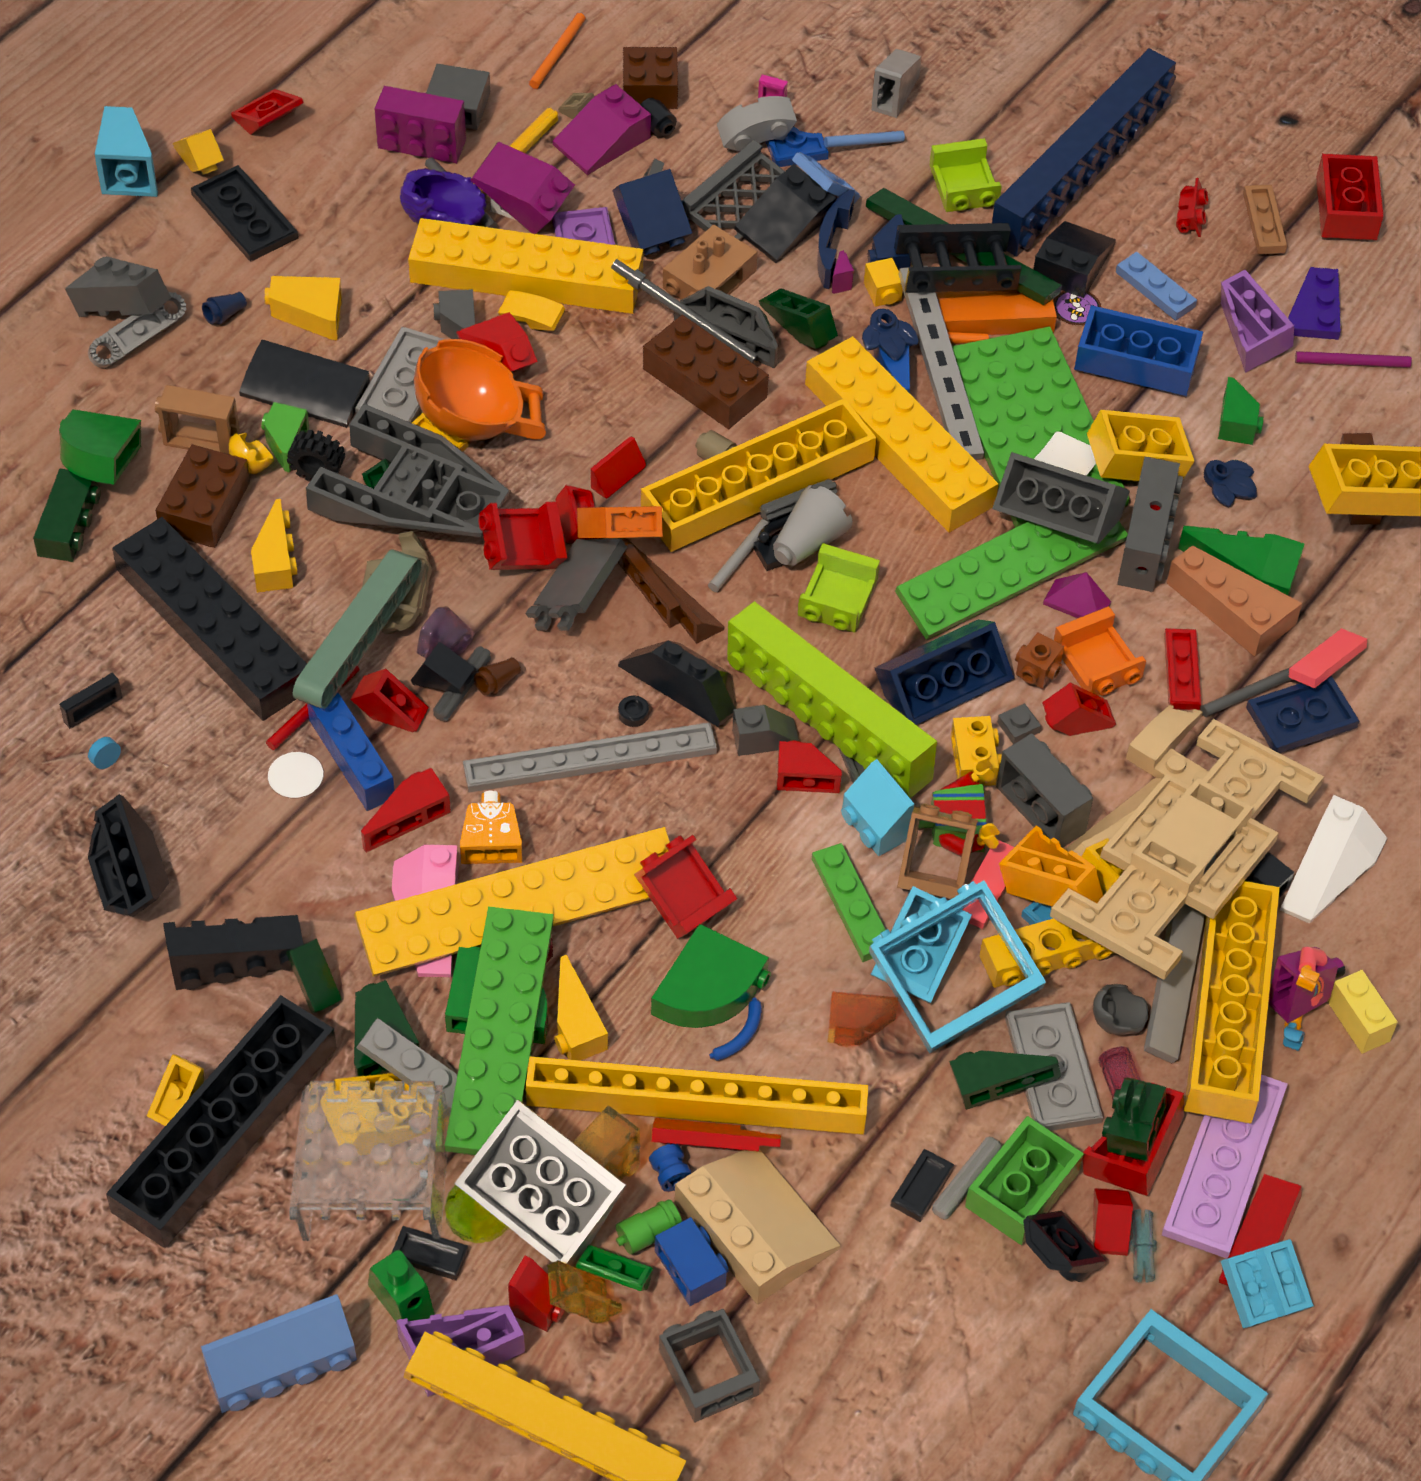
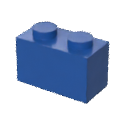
M692 1217L655 1236V1253L689 1306L726 1287L727 1272H729L723 1256L720 1253L715 1255L710 1247L711 1241L704 1227H697Z

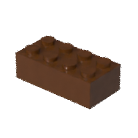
M684 315L678 317L643 346V370L728 430L767 398L769 374Z

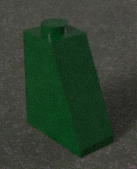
M386 980L377 984H368L360 991L355 992L354 1066L356 1077L389 1073L387 1069L356 1048L377 1018L419 1047V1042Z

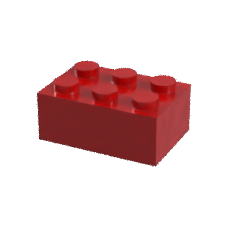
M1322 153L1316 176L1321 237L1377 240L1383 220L1378 157Z

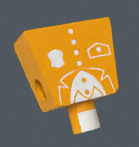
M485 791L481 795V803H471L467 806L460 840L461 864L522 863V841L514 805L512 803H501V796L497 791Z

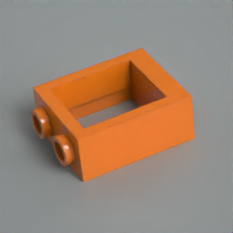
M662 506L577 508L578 538L663 537Z

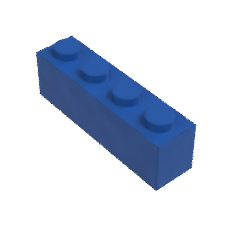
M339 692L325 709L307 703L310 723L366 811L384 804L395 791L393 776Z

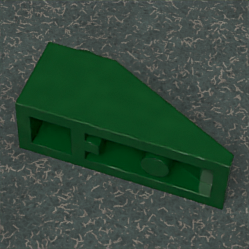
M782 288L759 300L760 306L799 343L817 349L825 347L829 343L828 341L838 336L830 305Z
M981 1050L975 1053H963L955 1060L949 1061L966 1110L1061 1077L1058 1060L1053 1056Z

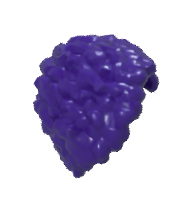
M426 168L407 173L400 192V202L403 210L416 223H419L420 218L475 225L485 215L486 199L484 193H481L478 186L470 180L471 177L466 178L457 173L439 172Z

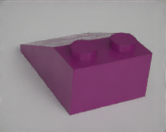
M615 84L594 96L553 140V145L585 174L589 175L651 138V114Z
M499 141L470 179L532 234H536L550 222L575 186L572 181L554 166Z

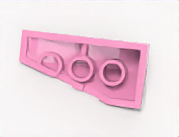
M423 845L395 860L392 878L394 900L397 901L457 884L459 868L457 845ZM453 955L415 965L418 977H451Z

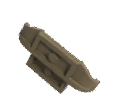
M413 531L399 533L398 538L402 547V551L399 552L421 559V572L415 584L389 619L388 624L381 630L384 634L403 631L409 628L418 616H423L432 566L429 563L426 551ZM383 559L367 561L362 587Z

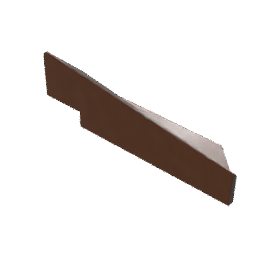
M622 539L627 548L620 557L618 564L669 628L680 623L696 644L724 630V625L630 540Z

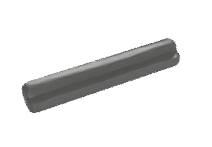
M831 479L812 486V489L822 486L837 494V484ZM806 488L761 505L760 515L762 519L769 522L791 513L801 493Z
M479 646L474 650L467 662L473 665L478 672L480 667L486 666L490 661L491 652ZM474 677L462 694L445 691L433 708V715L436 719L445 722L450 718L474 684Z

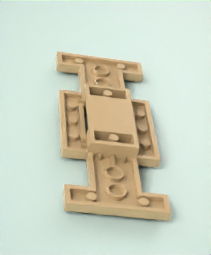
M1215 719L1198 736L1196 746L1220 758L1201 780L1197 777L1191 785H1188L1166 774L1102 848L1100 858L1121 868L1124 872L1100 901L1095 903L1068 888L1051 908L1050 917L1163 980L1179 963L1183 953L1182 950L1158 938L1164 928L1184 904L1214 919L1277 841L1279 833L1254 820L1278 789L1307 804L1321 787L1324 776ZM1229 839H1232L1229 845L1224 849V851L1220 854V856L1215 860V862L1204 874V870L1207 864L1216 855V853L1225 844V842Z

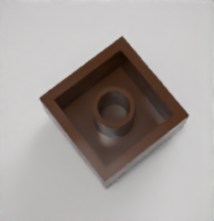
M623 47V90L639 104L648 98H654L655 100H660L668 109H678L677 47Z

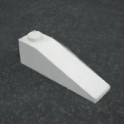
M1333 795L1281 905L1280 911L1310 924L1334 902L1335 898L1342 891L1350 888L1362 873L1375 865L1387 837L1363 807Z

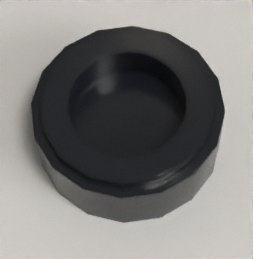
M636 695L625 697L618 706L620 721L630 727L643 725L649 717V704L645 699Z

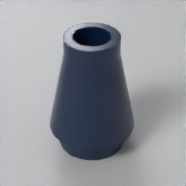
M241 292L209 297L202 304V312L208 323L220 325L239 310L246 308L247 302Z

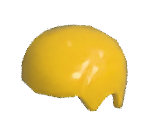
M247 433L234 434L229 439V454L247 459L250 474L260 473L274 462L272 454L259 440L246 442Z

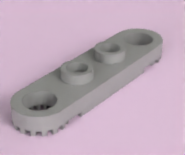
M169 292L171 299L168 301H173L178 307V313L168 314L164 309V305H162L152 314L131 315L108 330L89 346L88 357L90 361L100 368L110 367L176 323L186 311L184 298L182 299L180 294ZM98 346H106L111 352V357L105 360L103 358L100 359L98 354H96V348Z

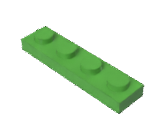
M839 843L812 852V861L862 962L873 959L869 953V947L873 944L872 939L885 931V928L843 844Z

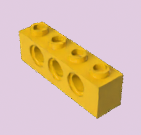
M1054 918L1015 929L1042 976H1046L1051 971L1064 967L1068 969L1074 968L1082 962L1091 959H1105L1112 953H1115ZM999 934L982 939L979 956L994 988L1002 985L1013 986L1026 979ZM1075 938H1081L1085 941H1078ZM1045 947H1052L1055 950H1048Z

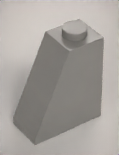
M895 49L877 66L874 75L872 111L897 118L919 78L921 56Z

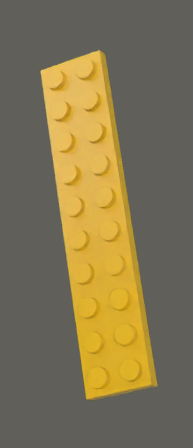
M665 827L355 912V920L372 976H379L458 953L459 947H481L488 906L554 914L553 926L649 900V896L634 874L643 868L640 864L642 860L654 852L660 857L668 851L665 845L670 841Z

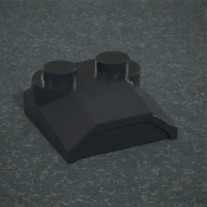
M1062 1210L1029 1215L1023 1220L1026 1244L1048 1269L1059 1271L1066 1280L1083 1282L1091 1272L1098 1271L1106 1262L1103 1256Z

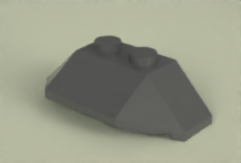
M710 286L680 300L681 303L758 354L756 361L772 368L776 367L778 344L767 316L759 307ZM674 312L675 321L678 317H680V315H678L676 312Z

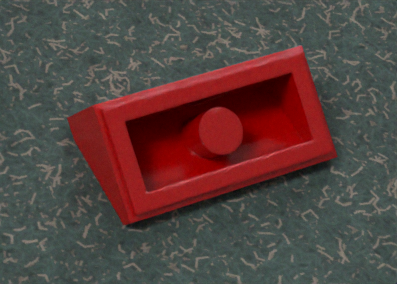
M634 437L627 438L591 468V489L606 499L646 467L645 460Z
M565 485L556 497L565 542L573 544L576 539H601L578 538L577 508L595 507L593 496L590 490Z

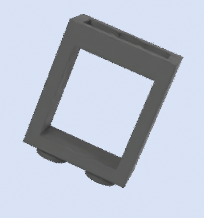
M724 1308L716 1312H703L694 1321L683 1326L681 1324L672 1325L663 1334L659 1335V1352L694 1423L759 1395L760 1379ZM719 1334L739 1375L694 1393L675 1352Z

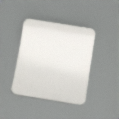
M1059 431L1055 432L1047 445L1034 458L1035 460L1083 475H1087L1096 464L1090 445Z

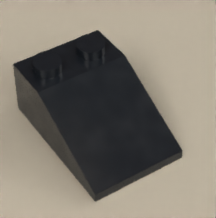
M793 164L774 180L735 225L734 230L777 263L822 224L827 211L835 202L836 197L824 190L809 175Z
M1064 221L1046 237L1035 256L1033 270L1061 284L1062 291L1084 298L1113 249L1116 239Z

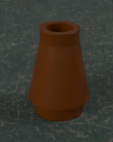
M511 657L501 662L480 667L474 676L475 685L483 695H495L516 675L521 673L520 664L515 658Z

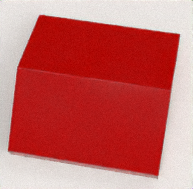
M273 89L235 110L231 115L241 127L252 135L295 111L304 102L301 97Z

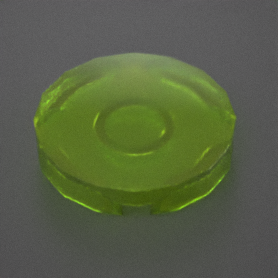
M457 1185L448 1193L445 1205L446 1222L451 1231L462 1240L472 1243L490 1242L502 1236L508 1229V1226Z

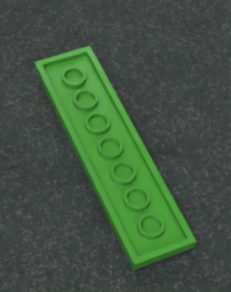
M1028 521L897 586L895 592L925 639L929 640L1125 542L1128 533L1120 521H1118L1104 539L1097 544Z
M488 906L446 1135V1152L476 1155L515 1102L520 1100L523 1103L529 1057L533 1047L554 914Z

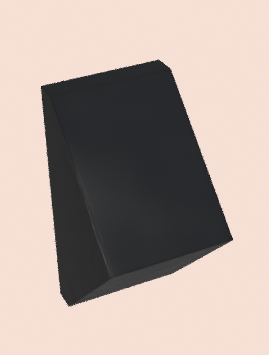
M439 641L410 681L412 685L462 694L477 673V670L473 665Z

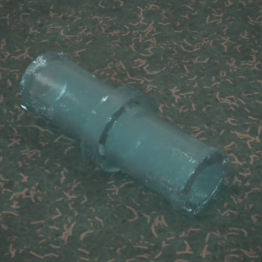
M1141 1209L1132 1212L1133 1239L1129 1242V1249L1133 1252V1280L1142 1283L1143 1269H1145V1283L1156 1279L1154 1252L1157 1250V1241L1153 1239L1154 1214L1152 1211L1145 1209L1144 1223H1142Z

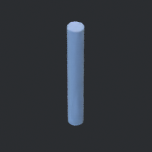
M904 131L828 136L824 138V145L826 148L904 142L905 134Z

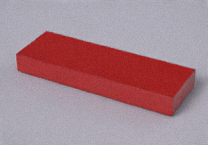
M1166 628L1164 640L1168 705H1173V709L1200 710L1201 693L1196 629Z

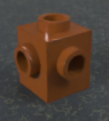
M1037 632L1027 646H1021L1016 655L1015 661L1018 662L1016 675L1025 682L1043 689L1050 679L1054 681L1062 668L1061 661L1064 645Z

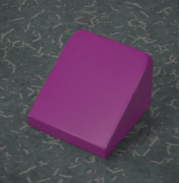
M844 250L839 252L833 273V294L849 291L853 286L854 269Z

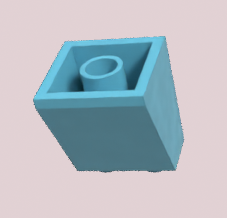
M104 106L95 149L101 193L157 197L158 190L152 153L133 108Z

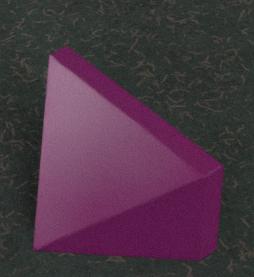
M1084 572L1055 579L1043 601V605L1080 618L1105 607H1110L1111 601L1091 576Z

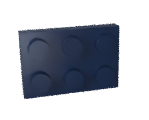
M1332 675L1316 688L1300 683L1250 699L1246 705L1248 712L1270 749L1278 753L1356 729L1359 724L1358 717Z

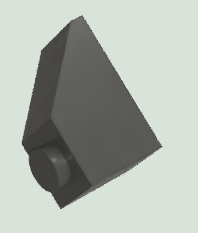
M473 289L438 291L439 303H433L434 320H440L441 332L451 339H458L457 331L475 325Z
M766 705L733 709L732 732L738 756L779 750V741H799L794 718Z

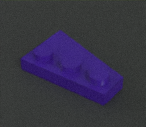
M1310 267L1288 316V319L1294 325V336L1339 340L1341 328L1338 269Z

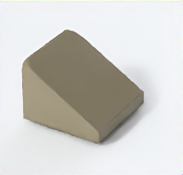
M573 93L558 110L560 113L574 119L591 101L594 94Z

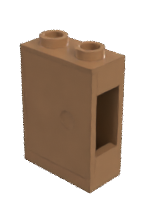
M712 225L663 268V288L669 294L675 295L681 300L707 286L730 295L757 271L758 251L716 225Z

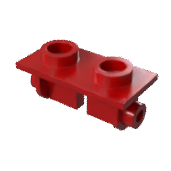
M1196 178L1195 186H1185L1180 191L1178 206L1180 210L1177 213L1176 227L1181 233L1196 230L1198 237H1201L1202 225L1206 224L1204 207L1208 205L1209 197L1207 189L1202 188L1199 178Z

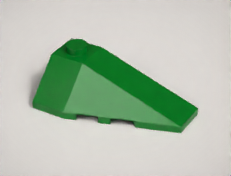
M1184 525L1178 549L1184 552L1191 546H1195L1289 596L1305 544L1276 534L1265 533L1264 538L1250 537L1246 531H1238L1237 535L1223 534L1222 531L1215 528Z

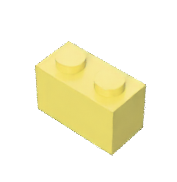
M1360 970L1335 981L1331 997L1327 1002L1360 1052L1363 1054L1390 1042L1398 1021L1364 971Z

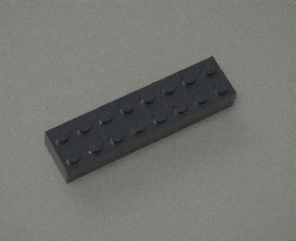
M163 517L112 547L116 570L262 721L296 700L293 697V688L298 676L307 663Z
M280 995L106 1193L111 1213L163 1248H166L337 1049L334 1028Z

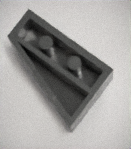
M107 256L98 259L92 268L65 288L79 317H86L88 312L98 311L100 316H108L109 311H120L121 315L152 314L171 299L158 269Z

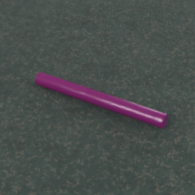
M1296 351L1295 363L1410 368L1412 363L1411 356Z

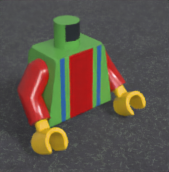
M987 758L976 760L973 765L974 772L970 771L956 781L932 793L931 805L939 807V812L952 814L953 811H963L970 813L972 819L978 820L971 853L985 852V846L995 849L999 844L995 835H999L1000 831L994 824L986 823L983 784H979V780L990 782L995 777L994 771L989 768L992 766V763ZM920 820L919 828H932V839L935 846L943 847L958 856H962L967 830Z

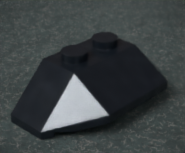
M669 640L637 649L619 661L618 667L717 727L733 717V709H736L731 673L681 643Z
M119 794L95 811L94 821L96 824L91 835L88 860L104 910L134 917L160 897L169 884V880L152 830L125 797Z

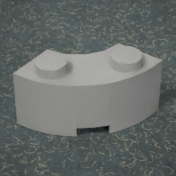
M767 96L760 97L758 102L742 107L741 104L736 106L719 120L717 127L723 147L741 151L753 140L758 143L773 139L784 140L797 122L790 98Z

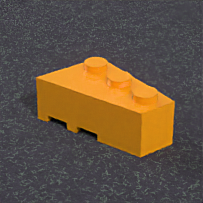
M1037 825L999 863L1006 891L1011 895L1051 907L1054 906L1068 888L1095 903H1098L1103 897L1096 867L1074 851L1070 850L1068 852L1062 848L1060 842L1054 837L1049 839Z

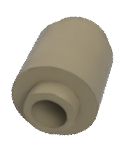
M713 430L702 433L695 445L697 455L704 460L737 446L736 443Z

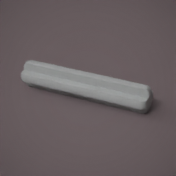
M990 1136L985 1138L933 1204L932 1211L935 1215L943 1220L948 1219L967 1195L971 1184L1001 1149L999 1141Z

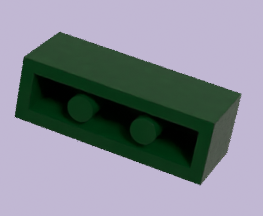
M59 469L33 537L38 557L73 562L76 552L82 549L85 527L89 528L91 525L94 504L97 505L100 500L101 489L95 481L79 477L67 469Z

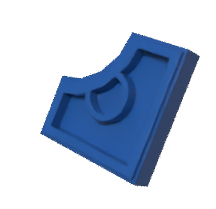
M793 126L784 140L773 139L765 141L773 162L779 167L796 165L792 159L797 152L810 156L816 161L828 159L829 152L824 145L822 133H808L800 131Z

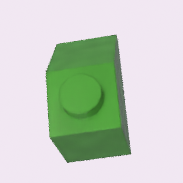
M273 402L269 413H265L263 416L261 428L265 430L266 443L284 471L290 472L291 464L287 463V455L295 436L300 434L301 431L307 433L310 429L307 409Z

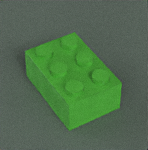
M1027 1116L968 1188L965 1207L1022 1245L1026 1240L1023 1220L1029 1215L1048 1213L1079 1174L1084 1153Z

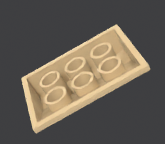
M760 1149L759 1151L743 1150L703 1165L675 1184L674 1203L687 1219L692 1217L697 1227H704L709 1235L712 1250L716 1254L720 1253L723 1256L730 1272L757 1305L840 1249V1244Z

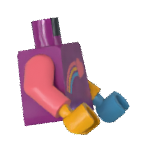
M1306 946L1301 951L1279 956L1275 966L1268 1004L1285 1020L1283 1045L1295 1050L1301 1048L1305 1032L1299 1030L1303 1015L1327 1002L1331 997L1335 979L1345 974L1343 962L1337 957L1330 959L1320 948Z

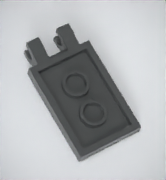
M622 539L575 540L567 552V559L558 566L533 606L525 613L528 618L538 617V621L535 624L537 630H547L551 623V618L560 617L561 620L557 625L560 631L570 630L577 613H585L626 550L627 546Z

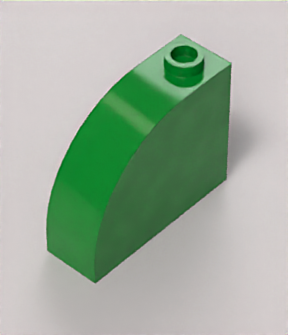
M72 409L68 416L62 419L60 423L61 462L70 472L87 480L114 485L141 448V420Z
M699 924L651 998V1015L670 1024L688 1028H702L721 1024L739 1014L749 1004L757 990H763L766 987L771 976V972L768 971L769 957Z
M459 947L445 1012L446 1032L465 1034L480 947ZM542 988L533 1043L545 1044L548 1028L547 999L544 988Z

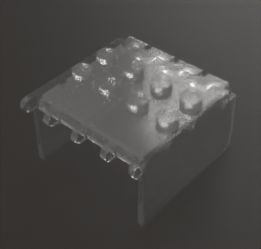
M310 1081V1085L305 1086V1091H302L289 1210L290 1220H296L303 1241H310L313 1210H321L322 1220H330L331 1210H356L357 1220H365L366 1210H392V1220H400L401 1210H423L424 1220H429L433 1240H441L448 1154L445 1151V1141L450 1119L443 1085H436L435 1088V1081H410L409 1091H404V1081H376L375 1091H370V1081H341L340 1091H336L335 1081Z

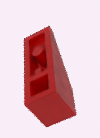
M432 768L413 773L403 780L361 830L362 845L366 853L451 813L449 793Z

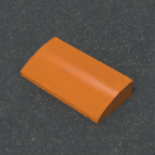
M1017 290L935 292L947 332L1002 335L1049 326L1053 332L1055 330L1057 316L1053 299L1047 304L1042 305Z

